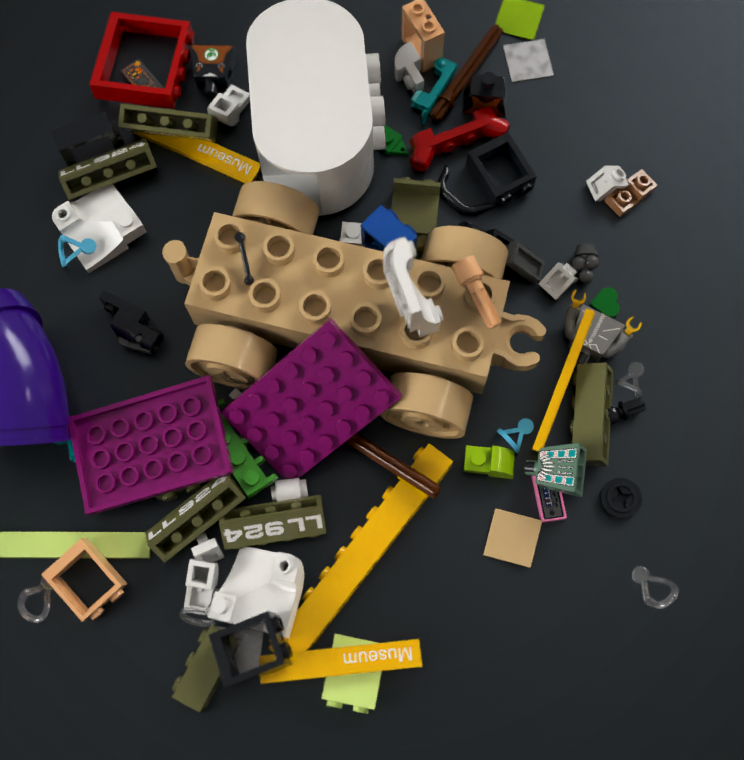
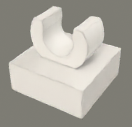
M206 533L196 537L199 545L191 548L196 560L215 562L225 558L216 538L210 540Z

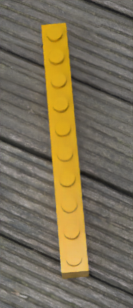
M429 443L425 449L423 447L418 449L412 458L415 462L411 467L439 484L451 469L453 461ZM399 476L397 478L400 481L394 488L390 486L382 496L384 499L379 507L374 506L366 516L369 519L363 528L359 525L350 537L353 540L347 548L345 546L340 548L334 557L337 560L331 568L327 566L319 575L318 579L321 581L314 589L311 586L302 597L305 602L297 609L290 638H284V641H288L292 652L309 651L429 497L427 494ZM271 644L268 648L274 652Z

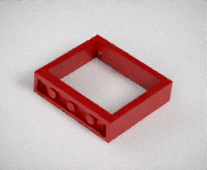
M111 12L89 84L94 99L174 109L176 100L181 96V82L185 81L186 63L190 62L191 44L194 45L195 32L192 31L190 21ZM123 31L179 38L165 89L109 81Z

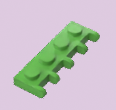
M224 399L218 400L219 409L226 405ZM221 414L234 470L232 475L249 499L274 483L278 477L274 473L266 478L259 468L266 459L263 455L253 459L245 445L249 444L248 440L245 438L240 440L232 429L233 425Z

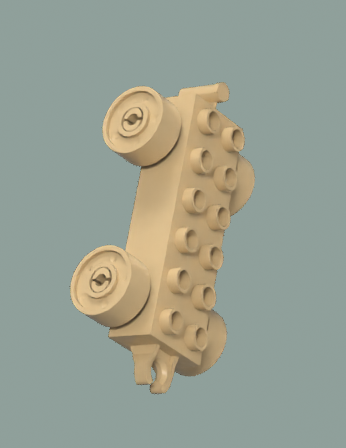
M266 181L248 182L241 187L232 216L214 212L199 258L190 257L184 243L180 240L169 241L163 248V257L169 264L175 279L180 283L190 286L184 304L194 324L199 325L195 330L185 365L193 373L201 377L210 375L213 378V382L224 386L246 390L275 365L278 350L271 343L294 349L328 319L332 318L378 369L395 373L390 376L389 381L402 395L398 401L380 414L383 419L397 427L414 433L437 438L455 439L465 435L473 402L471 392L483 393L490 365L502 366L505 369L514 371H527L537 367L540 356L536 352L521 354L515 352L510 346L511 337L517 333H525L535 341H542L546 328L537 319L530 316L512 315L503 312L510 281L502 279L507 262L508 249L497 238L476 229L462 226L436 227L430 230L427 235L421 260L413 259V268L409 272L411 280L426 300L432 298L434 306L439 305L443 315L440 331L423 337H419L417 330L410 332L405 317H400L383 271V251L313 235L319 216V208L313 200L293 188ZM237 232H242L246 236L244 245L250 274L254 278L252 285H246L244 282L246 275L239 242L235 240ZM474 255L484 273L481 281L501 319V324L492 329L486 327L467 287L464 288L459 285L451 267L459 260Z

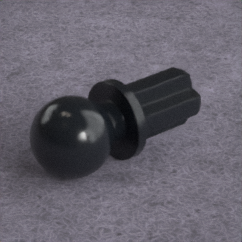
M638 397L624 403L619 401L618 407L611 405L610 409L608 408L610 425L616 424L620 417L628 420L629 416L645 411L646 405L644 400Z

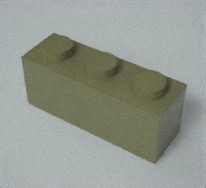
M212 624L209 629L205 628L202 631L198 640L201 643L196 653L193 651L189 655L185 664L188 667L183 677L179 676L172 687V690L175 691L172 696L173 699L199 713L205 712L222 680L209 638V634L222 629ZM230 636L228 638L235 655L242 640L235 636Z

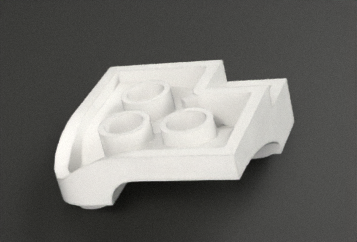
M113 184L92 191L77 201H66L52 213V220L62 235L80 243L87 238L95 241L96 250L94 253L87 255L81 252L77 256L88 273H91L129 249L127 244L146 233L137 215ZM68 243L74 252L79 249V247Z
M405 237L391 241L385 247L383 252V271L400 317H405L410 332L417 330L419 337H423L440 331L443 315L439 305L434 306L432 298L426 300L411 280L409 272L413 268V257L417 256L412 240L407 241Z
M247 546L239 549L229 576L221 589L214 593L208 617L234 625L266 611L274 612L276 616L279 615L284 625L283 637L289 639L304 584V568L301 560L291 554L282 552L276 553ZM288 563V568L284 571V567ZM265 623L250 628L251 630L268 634Z

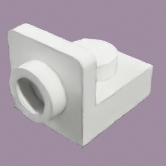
M604 166L586 181L595 201H602L617 188H626L629 185L626 174L620 166Z
M342 222L341 238H339V241L364 247L361 241L360 225L362 223Z
M558 262L539 282V285L555 300H558L573 283L579 280L575 276L577 271L568 263L563 265Z

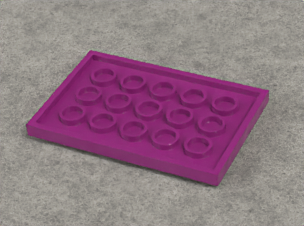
M330 318L227 405L221 414L263 455L266 461L284 479L300 478L398 401L402 394L338 324Z
M210 375L70 417L69 429L86 515H94L234 474L214 382Z

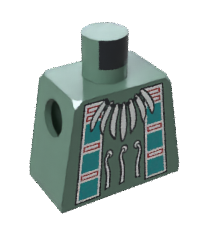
M580 443L540 448L538 461L526 460L524 466L525 474L536 476V484L542 488L582 497L587 449Z

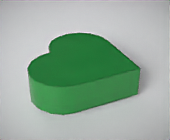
M610 287L602 289L589 304V307L614 319L620 311L619 304L616 302L618 299L617 291Z

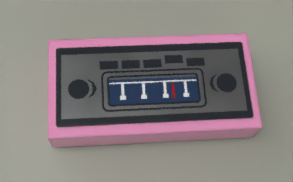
M531 476L539 517L542 523L566 520L567 516L562 493L542 488L536 484V476Z

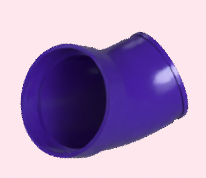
M0 288V446L44 444L71 440L69 434V404L65 381L54 348L43 330L42 318L21 292Z

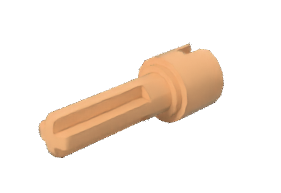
M474 255L465 257L453 264L451 267L459 285L464 288L467 287L486 327L492 329L500 325L501 319L481 281L484 273Z

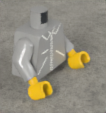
M576 289L571 295L573 303L569 305L564 318L565 337L570 340L568 347L571 348L586 308L595 311L576 365L587 363L589 358L599 362L602 357L610 358L621 352L633 337L632 333L642 327V322L638 325V328L630 326V321L634 318L633 316L627 320V328L623 329L624 324L584 305L583 303L586 300L585 292L583 299L576 300L574 298Z

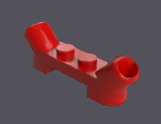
M485 107L473 112L472 122L434 136L431 128L421 131L409 140L413 149L409 160L410 164L415 170L426 171L434 155L442 152H451L458 146L472 144L484 136L495 139L509 131V121L497 117L492 107Z

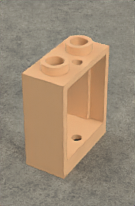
M415 0L402 6L401 39L405 44L408 42L413 44L421 57V71L425 72L434 68V63L437 59L443 58L445 32L425 0Z
M88 538L80 539L41 574L82 622L88 619L94 621L105 611L103 606L109 601L114 603L125 593L122 589L127 585V582ZM86 553L89 554L115 584L89 609L61 577Z

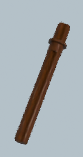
M498 24L491 26L443 95L438 96V102L430 112V117L435 121L441 120L446 112L454 107V101L503 34V29Z
M356 433L343 443L357 449L431 498H436L441 492L439 484L366 439L361 434Z

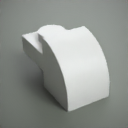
M408 42L396 53L395 79L397 82L404 80L407 89H411L413 93L417 89L424 92V79L419 73L421 72V57L413 44Z
M230 85L224 94L218 93L207 107L208 114H212L218 118V121L228 126H235L239 122V114L250 102V93Z
M195 559L189 560L185 584L187 590L183 610L209 614L214 590L218 582L219 569L217 563Z

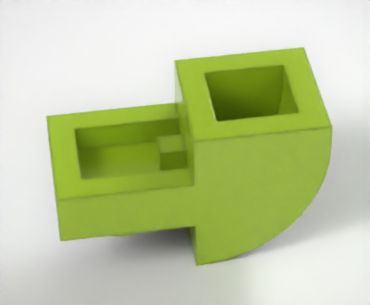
M466 445L464 472L488 474V477L513 479L515 452L500 446L488 448Z

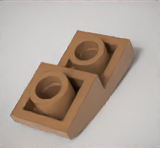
M642 169L627 179L629 185L626 188H618L605 199L607 205L619 217L630 211L658 186Z

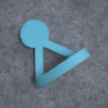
M61 235L58 240L59 258L62 267H68L69 262L81 252L90 255L96 250L95 241L89 238L84 239L80 243L65 235ZM65 242L79 247L67 259H65L64 255Z
M524 418L519 421L518 428L507 430L499 428L496 432L519 454L523 435L532 433L534 424L530 419ZM520 432L517 444L507 435Z

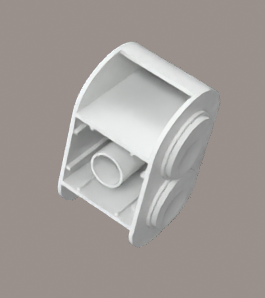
M285 0L266 9L254 20L246 38L252 132L263 180L281 184L303 193L316 203L319 208V216L333 214L351 206L365 193L374 172L373 150L386 149L384 130L386 125L384 98L380 95L379 85L381 83L379 54L365 53L364 34L359 23L350 12L340 5L328 0Z

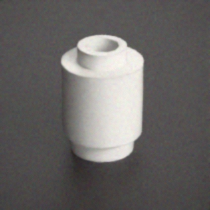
M298 477L276 480L275 486H271L272 500L284 501L308 497L306 479L300 480Z

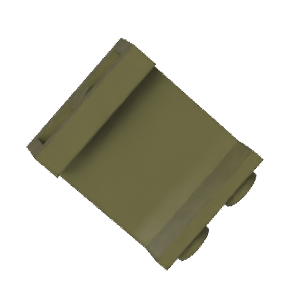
M408 177L394 178L391 210L397 214L400 222L404 225H410L416 231L418 243H426L429 231L436 228L441 183L430 179L418 181Z

